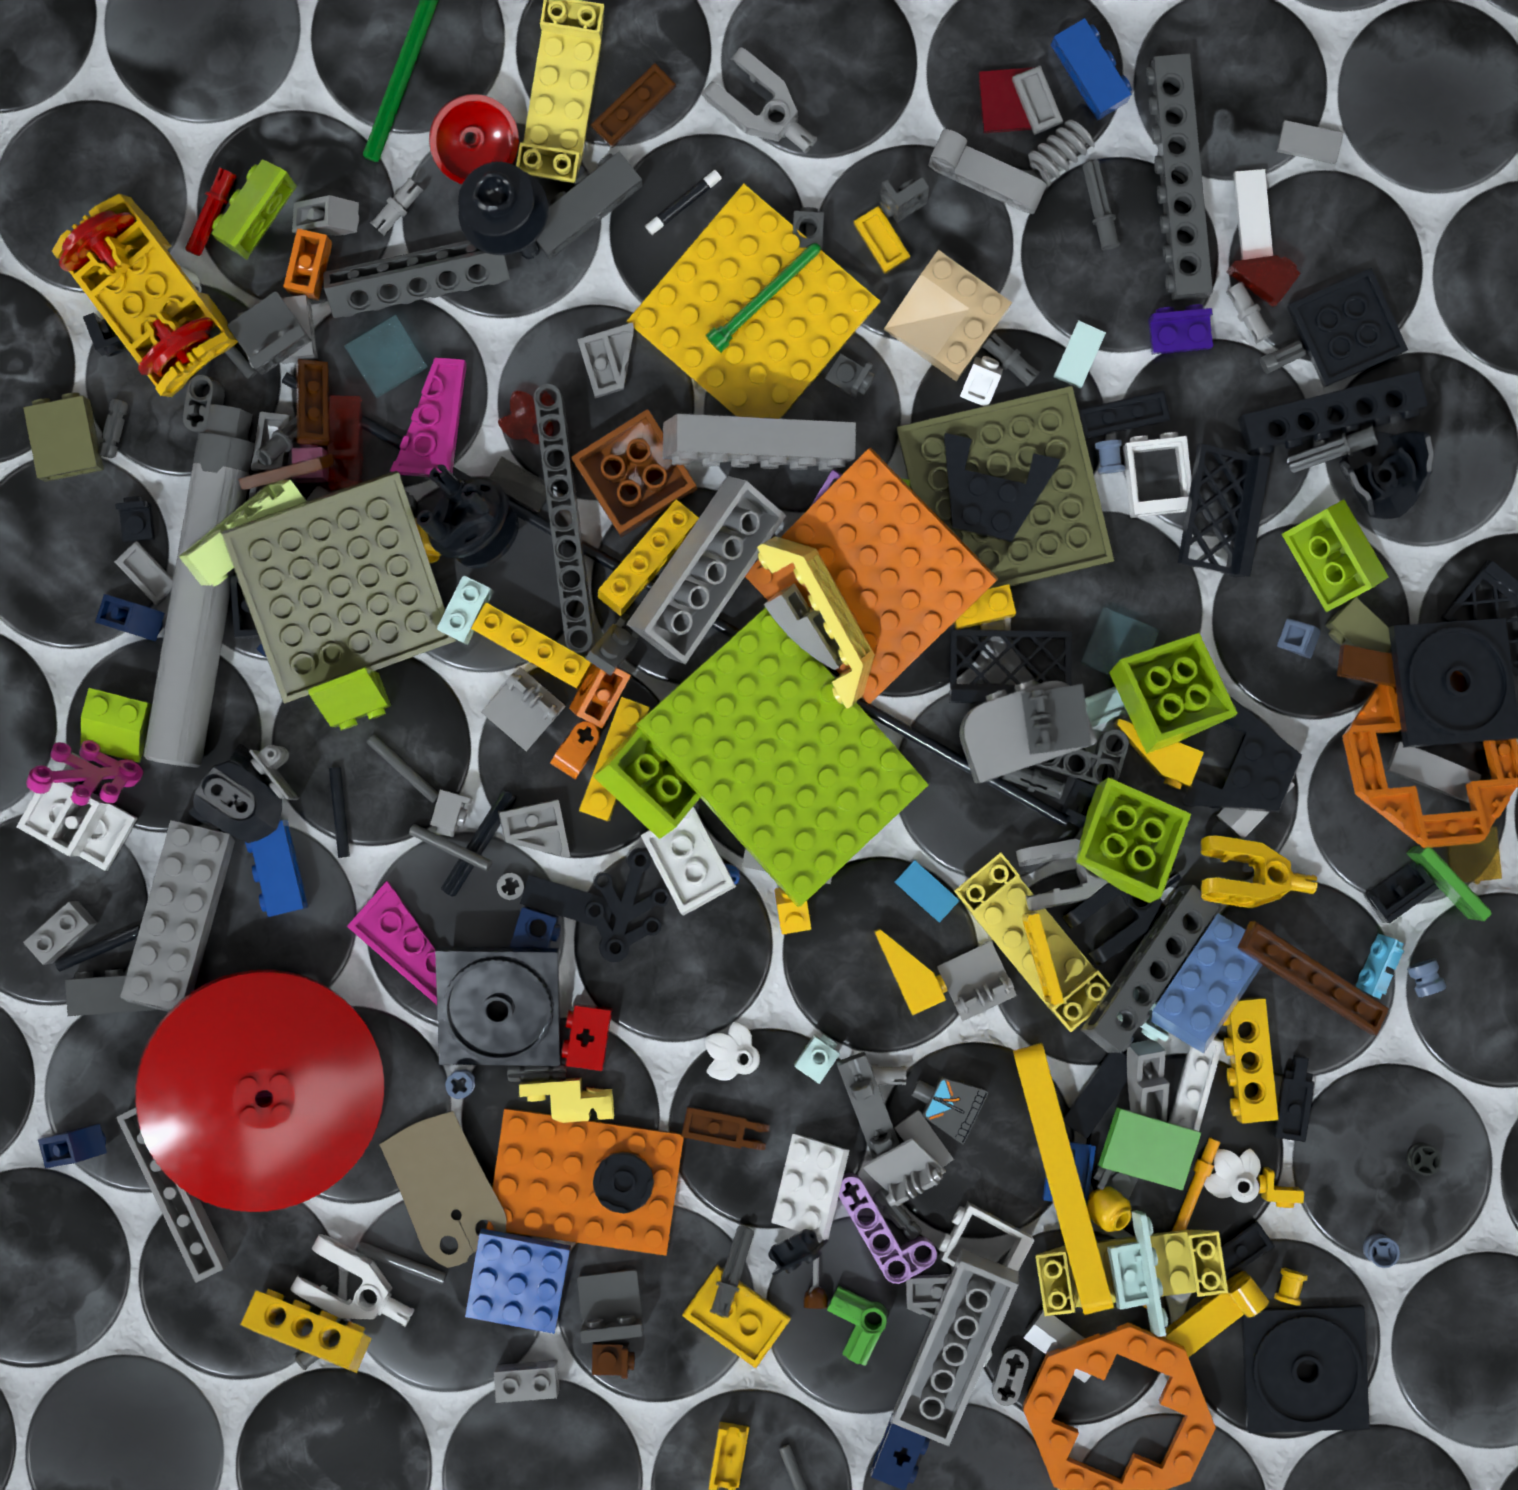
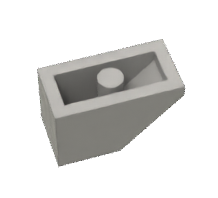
M331 195L295 202L292 233H296L297 228L332 236L356 233L359 223V202Z

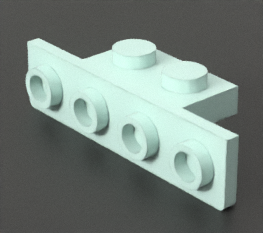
M1138 1210L1131 1211L1136 1242L1107 1247L1116 1305L1120 1310L1147 1305L1151 1332L1159 1337L1166 1336L1165 1327L1168 1326V1318L1165 1309L1161 1308L1160 1296L1163 1295V1287L1160 1279L1156 1277L1155 1266L1158 1265V1257L1155 1248L1151 1246L1150 1235H1153L1152 1222L1145 1213Z

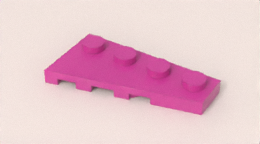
M435 357L421 392L422 397L418 407L414 409L411 417L412 422L406 436L402 439L400 452L397 460L393 462L391 472L397 470L399 475L429 477L430 471L434 467L441 472L438 469L440 464L445 465L451 473L453 472L467 366L465 360Z
M386 881L347 927L437 1005L436 949L390 882Z

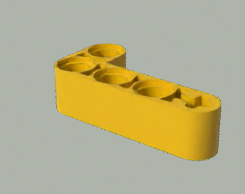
M1245 1271L1238 1272L1227 1280L1228 1293L1206 1296L1166 1327V1336L1161 1337L1184 1346L1189 1358L1241 1316L1245 1315L1250 1318L1261 1312L1269 1304V1300Z

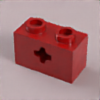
M576 1004L574 1010H568L566 1028H571L570 1040H564L562 1058H567L566 1066L597 1071L604 1069L612 1015L611 1008ZM585 1029H590L589 1034L594 1036V1039L590 1040L587 1045L583 1044V1038L578 1037V1034H582Z

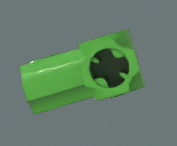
M838 1285L827 1311L855 1324L842 1355L857 1364L866 1366L882 1331L886 1327L887 1309L879 1302H871ZM869 1312H876L881 1316L882 1321L879 1324L873 1325L866 1320L865 1316Z

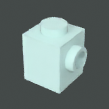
M814 1034L794 1063V1067L820 1084L840 1055V1052L835 1049L838 1043L825 1034L821 1038Z

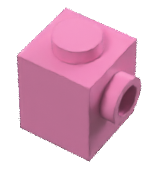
M300 444V448L291 449L292 463L328 454L326 450L318 447V445ZM328 468L292 477V479L298 483L329 482Z

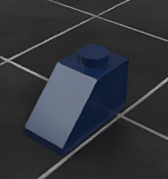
M104 594L95 623L156 642L157 636L163 627L165 613Z
M100 1124L85 1126L38 1139L45 1169L81 1162L107 1153L105 1146L106 1137L101 1130Z

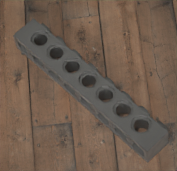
M1190 53L1155 56L1150 67H1146L1147 85H1152L1153 95L1149 97V113L1155 116V126H1152L1151 136L1153 145L1157 144L1158 156L1154 158L1155 173L1160 174L1161 185L1157 187V199L1159 204H1163L1164 215L1160 216L1161 233H1166L1167 245H1163L1164 263H1169L1170 273L1166 275L1167 293L1172 294V301L1208 298L1212 294L1213 288ZM1172 84L1176 88L1177 93L1174 95L1165 93L1162 85ZM1168 113L1177 115L1179 124H1170L1166 120L1165 115ZM1168 144H1179L1182 148V153L1173 154L1169 150ZM1171 173H1181L1185 178V183H1175L1171 178ZM1174 203H1185L1188 213H1178L1174 208ZM1177 232H1187L1190 235L1191 242L1188 244L1181 243L1177 238ZM1180 262H1190L1194 268L1193 273H1184L1180 269Z

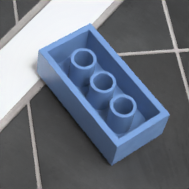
M1217 914L1152 1010L1151 1022L1204 1054L1262 966L1261 963L1237 949L1245 929Z

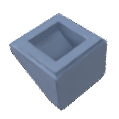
M1287 618L1277 647L1306 658H1311L1320 636V630L1313 625Z

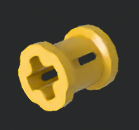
M1281 1268L1280 1273L1283 1276L1279 1291L1274 1294V1298L1288 1304L1301 1306L1302 1301L1299 1297L1303 1282L1307 1281L1308 1275L1295 1270Z

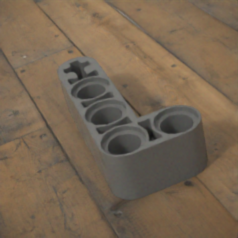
M1110 730L1100 736L1094 754L1083 750H1076L1055 757L1050 763L1040 762L1034 766L1098 785L1103 780L1098 777L1097 769L1101 764H1106L1112 771L1110 778L1117 781L1128 750L1129 741L1124 732ZM1110 735H1115L1120 740V748L1116 752H1111L1106 747V740ZM1072 755L1079 756L1083 761V767L1079 772L1072 771L1068 766V760Z

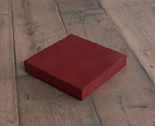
M1036 67L979 72L983 133L1032 130L1013 84L1012 77Z

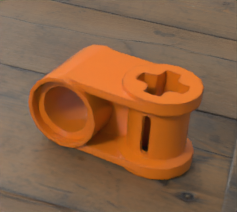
M588 721L578 723L566 741L559 747L550 764L576 780L589 760L593 749L599 742L600 730L598 726ZM590 727L592 729L591 735L594 738L592 741L586 740L583 743L580 740L582 735L578 732L580 729L585 730Z

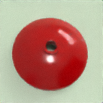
M466 94L452 99L439 110L430 128L429 147L435 164L444 175L459 184H463L466 177L473 170L491 162L512 164L518 151L519 136L513 116L500 102L485 95ZM468 132H473L474 134L471 142L465 141V135Z

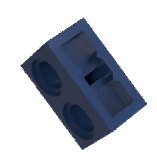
M525 906L522 907L509 948H549L551 941L557 942L562 925L557 924L559 917ZM535 919H541L547 925V931L543 936H537L531 931V924Z

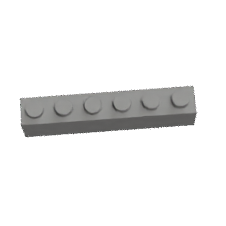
M136 1108L117 1116L116 1118L195 1283L226 1268L230 1261L200 1199L190 1195L176 1185L155 1162L143 1139Z

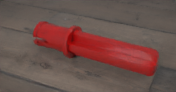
M222 168L218 169L213 185L209 192L206 191L205 193L208 197L185 247L187 252L195 256L202 254L212 232L214 221L219 216L223 204H228L226 199L237 178L235 174Z

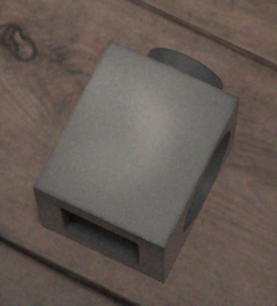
M802 207L800 211H794L793 234L799 238V248H807L812 243H817L822 250L824 212H818L817 208ZM804 224H812L817 231L812 236L803 238L798 234L797 230L800 231L801 226Z

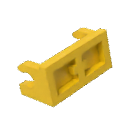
M719 1422L708 1490H719V1487L729 1490L739 1488L749 1433L748 1426Z

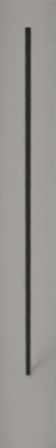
M287 372L282 379V383L297 391L296 377ZM329 396V410L400 450V444L403 439L401 436ZM453 467L452 474L456 478L459 477L463 481L473 479V477ZM508 498V505L516 512L517 517L551 535L550 521ZM582 540L584 555L612 571L621 564V561ZM573 541L564 542L576 550V545ZM652 580L645 589L649 591L656 581ZM719 617L711 626L730 638L740 631V629ZM862 698L857 701V704L872 719L971 774L967 759L964 756L876 706L868 704ZM1001 777L984 781L1062 827H1065L1068 823L1066 821L1068 817L1066 814L1003 780Z

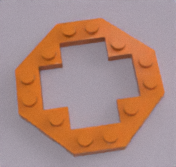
M1378 684L1342 736L1355 795L1423 848L1475 844L1485 840L1491 831V826L1500 817L1511 800V795L1518 787L1517 740L1483 742L1492 780L1471 781L1465 785L1471 811L1422 815L1416 786L1388 788L1376 733L1398 732L1401 730L1396 688Z
M1131 1323L1117 1326L1116 1330L1102 1335L1098 1333L1079 1340L1070 1347L1061 1350L1058 1348L1047 1352L1022 1405L1052 1484L1060 1490H1167L1191 1481L1216 1429L1184 1346L1159 1337ZM1116 1354L1170 1376L1161 1393L1159 1403L1184 1414L1162 1463L1159 1464L1133 1453L1121 1479L1068 1457L1079 1435L1078 1429L1053 1419L1075 1370L1078 1369L1105 1380Z

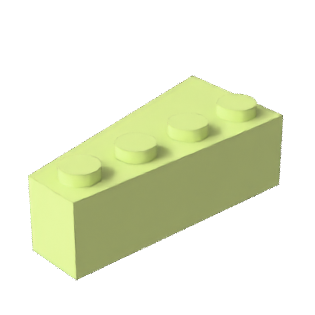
M291 480L269 483L178 557L200 585L217 586L229 576L227 573L234 568L221 534L222 531L307 501Z

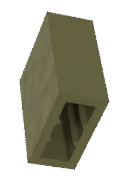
M80 393L64 394L61 396L62 400L50 402V399H38L32 401V406L23 407L36 475L38 479L44 482L104 470L101 455L98 454L99 443L91 402L83 395L80 396Z

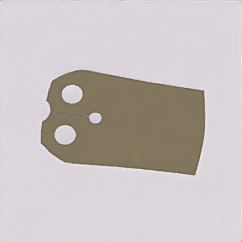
M453 1111L417 1122L379 1144L400 1190L424 1252L437 1263L450 1268L468 1262L469 1256L477 1251L479 1236L475 1228L480 1220H488L492 1223L494 1231L506 1233L507 1220L505 1211L478 1163ZM453 1210H460L462 1214L460 1220H454L451 1217ZM444 1236H452L457 1240L458 1249L454 1254H445L440 1249V1241Z

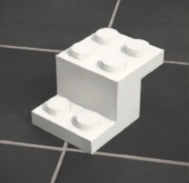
M66 782L52 783L51 789L47 793H35L16 827L69 857L79 856L104 871H108L138 818L112 803L103 801L94 793L91 794L88 804L77 805L71 800L74 787Z

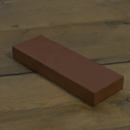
M654 63L591 124V128L613 148L676 88V84Z
M298 359L296 363L297 443L328 446V362Z
M332 453L254 473L239 478L241 489L246 490L323 470L333 466L335 463Z

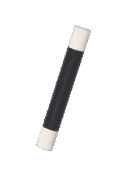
M713 170L646 224L645 227L651 235L655 234L722 179L719 173Z

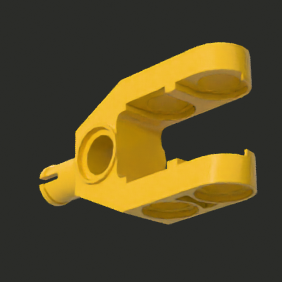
M1215 835L1201 839V853L1204 856L1221 859V862L1231 860L1249 863V866L1254 868L1253 883L1224 878L1204 879L1201 885V898L1205 901L1255 908L1281 899L1290 890L1314 894L1317 889L1318 883L1312 882L1317 881L1316 875L1292 872L1291 861L1263 843Z

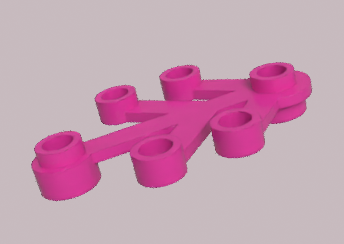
M88 740L82 743L79 754L83 759L71 754L69 745L58 742L53 745L50 754L51 758L56 762L65 763L75 768V770L51 771L50 768L39 765L29 772L26 785L31 791L44 794L50 791L52 783L85 781L82 785H76L73 788L71 800L77 805H86L89 803L91 794L103 779H114L112 783H105L102 786L100 798L107 803H115L123 787H132L141 780L143 770L132 760L117 761L99 752L100 747L94 741ZM85 760H93L104 766V768H99Z

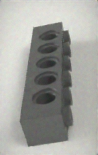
M468 240L323 272L324 290L333 318L351 317L356 313L370 310L378 311L388 306L410 304L415 300L429 297L437 298L447 293L469 291L474 287L488 284L496 285L510 280L506 255L485 253L473 246Z
M1193 884L1179 886L1090 1015L1081 1031L1107 1053H1121L1125 1051L1133 1042L1132 1036L1137 1028L1148 1020L1151 1007L1165 993V987L1170 979L1177 975L1183 966L1181 963L1199 942L1197 939L1214 920V914L1219 906L1214 902L1203 900L1201 898V891ZM1184 916L1187 918L1188 921L1187 928L1183 926ZM1168 940L1171 942L1170 953L1166 948V943ZM1151 964L1155 967L1154 976L1150 973ZM1135 988H1137L1139 992V998L1137 1001L1134 999L1133 996ZM1119 1012L1122 1015L1121 1025L1117 1022V1014Z

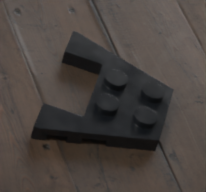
M945 433L944 446L952 529L1012 542L1058 467L1060 459L1034 453L1027 481L1024 484L965 470L972 439Z
M1230 697L1238 714L1219 724L1245 733L1246 736L1223 789H1220L1194 778L1182 804L1188 807L1205 806L1218 809L1235 808L1239 810L1279 813L1301 762L1302 754L1235 699Z

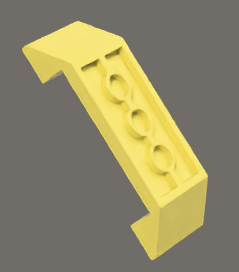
M544 0L540 20L542 32L523 143L520 142L516 163L517 167L531 176L571 183L576 182L583 158L600 56L604 4L581 0Z
M775 536L757 546L760 551L758 558L765 569L769 568L771 573L782 569L792 562L794 563L796 568L793 570L800 584L806 585L811 594L808 598L816 612L820 611L826 621L823 623L825 631L831 639L835 638L840 647L838 653L843 663L851 667L843 671L832 681L834 686L832 687V692L836 700L840 704L843 703L847 709L855 704L864 694L874 653L817 549Z
M1000 852L956 888L954 892L1041 1000L1071 1033L1090 1017L1111 985L1091 965L1046 909L1034 910L1033 912L1039 913L1064 1003L1052 1005L1045 1001L1021 917L1022 914L1032 912L1028 911L1025 896H1032L1034 894L1021 880L1019 873Z
M1179 1230L1150 1235L1151 1246L1155 1248L1158 1257V1265L1155 1266L1156 1277L1162 1283V1296L1197 1292V1297L1228 1293L1219 1231ZM1135 1236L1096 1241L1113 1303L1116 1302L1107 1247L1136 1242ZM1066 1246L1036 1254L1044 1315L1075 1313V1308L1082 1307Z

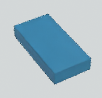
M916 860L895 881L903 891L939 923L960 901Z

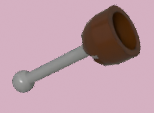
M819 1257L813 1261V1286L805 1292L804 1308H828L827 1293L819 1287Z

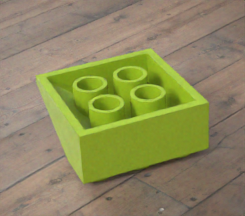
M1200 633L1120 659L1109 672L1146 754L1175 744L1238 714Z
M638 727L593 776L659 839L674 830L700 798Z
M1108 777L1099 783L1087 812L1076 862L1121 891L1151 903L1161 898L1191 814Z

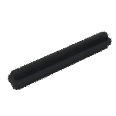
M507 790L501 791L467 845V849L482 855L501 825L498 812L511 809L516 801L515 795ZM459 859L442 885L441 890L449 896H456L474 868V865Z

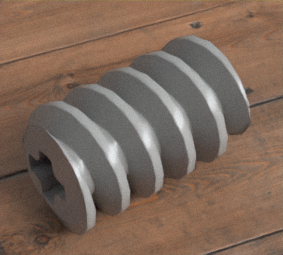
M1067 120L1065 128H1058L1056 136L1050 135L1046 139L1047 144L1040 143L1037 147L1038 152L1031 151L1028 157L1030 166L1036 176L1049 187L1051 185L1048 177L1050 174L1058 179L1060 177L1058 167L1068 171L1069 166L1066 160L1070 159L1072 162L1077 163L1076 152L1078 151L1082 155H1086L1088 152L1085 144L1087 143L1093 148L1095 144L1083 126L1076 121Z

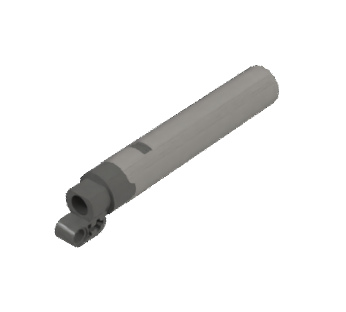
M197 375L189 381L183 411L184 426L188 430L197 433L198 436L143 755L146 760L196 768L202 765L231 593L230 576H234V568L227 573L229 576L219 585H200L178 556L246 502L248 489H241L239 478L251 475V464L255 446L254 443L248 441L253 414L240 408L224 406L225 390L223 385L205 375ZM210 385L209 393L203 397L204 388Z

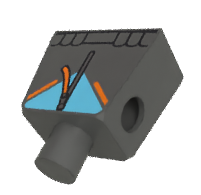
M940 1075L934 1086L918 1080L911 1096L926 1103L921 1113L926 1119L964 1145L989 1092L982 1087Z

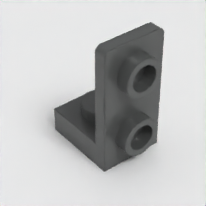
M840 353L824 381L855 399L859 393L864 395L873 382L874 374L871 373L873 364L867 362L865 367H862Z

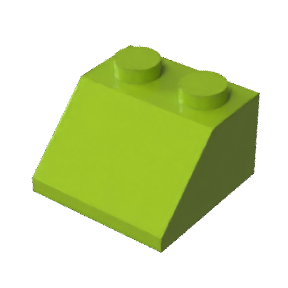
M89 688L81 715V745L84 741H94L99 745V752L140 763L146 743L152 704Z

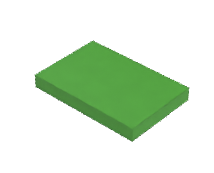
M1413 846L1406 852L1417 865L1420 864L1438 888L1468 919L1485 921L1492 914V911L1432 848Z
M1117 1107L1098 1165L1105 1169L1183 1191L1201 1132Z

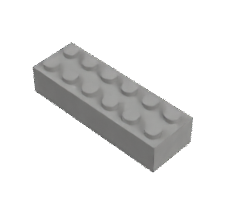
M676 414L663 422V459H672V464L689 465L690 461H702V466H720V462H731V467L745 468L749 467V464L760 463V468L777 469L779 465L786 464L790 465L791 470H807L808 466H819V471H832L833 469L837 470V468L845 467V463L855 459L856 422Z
M728 476L636 609L627 625L667 658L686 664L757 560L758 553L760 552L757 546L772 538L786 515L748 481Z
M170 821L120 996L126 1002L169 1012L179 1001L194 991L235 840L230 834Z
M961 1249L894 1407L893 1424L944 1445H950L1019 1285L1018 1271Z

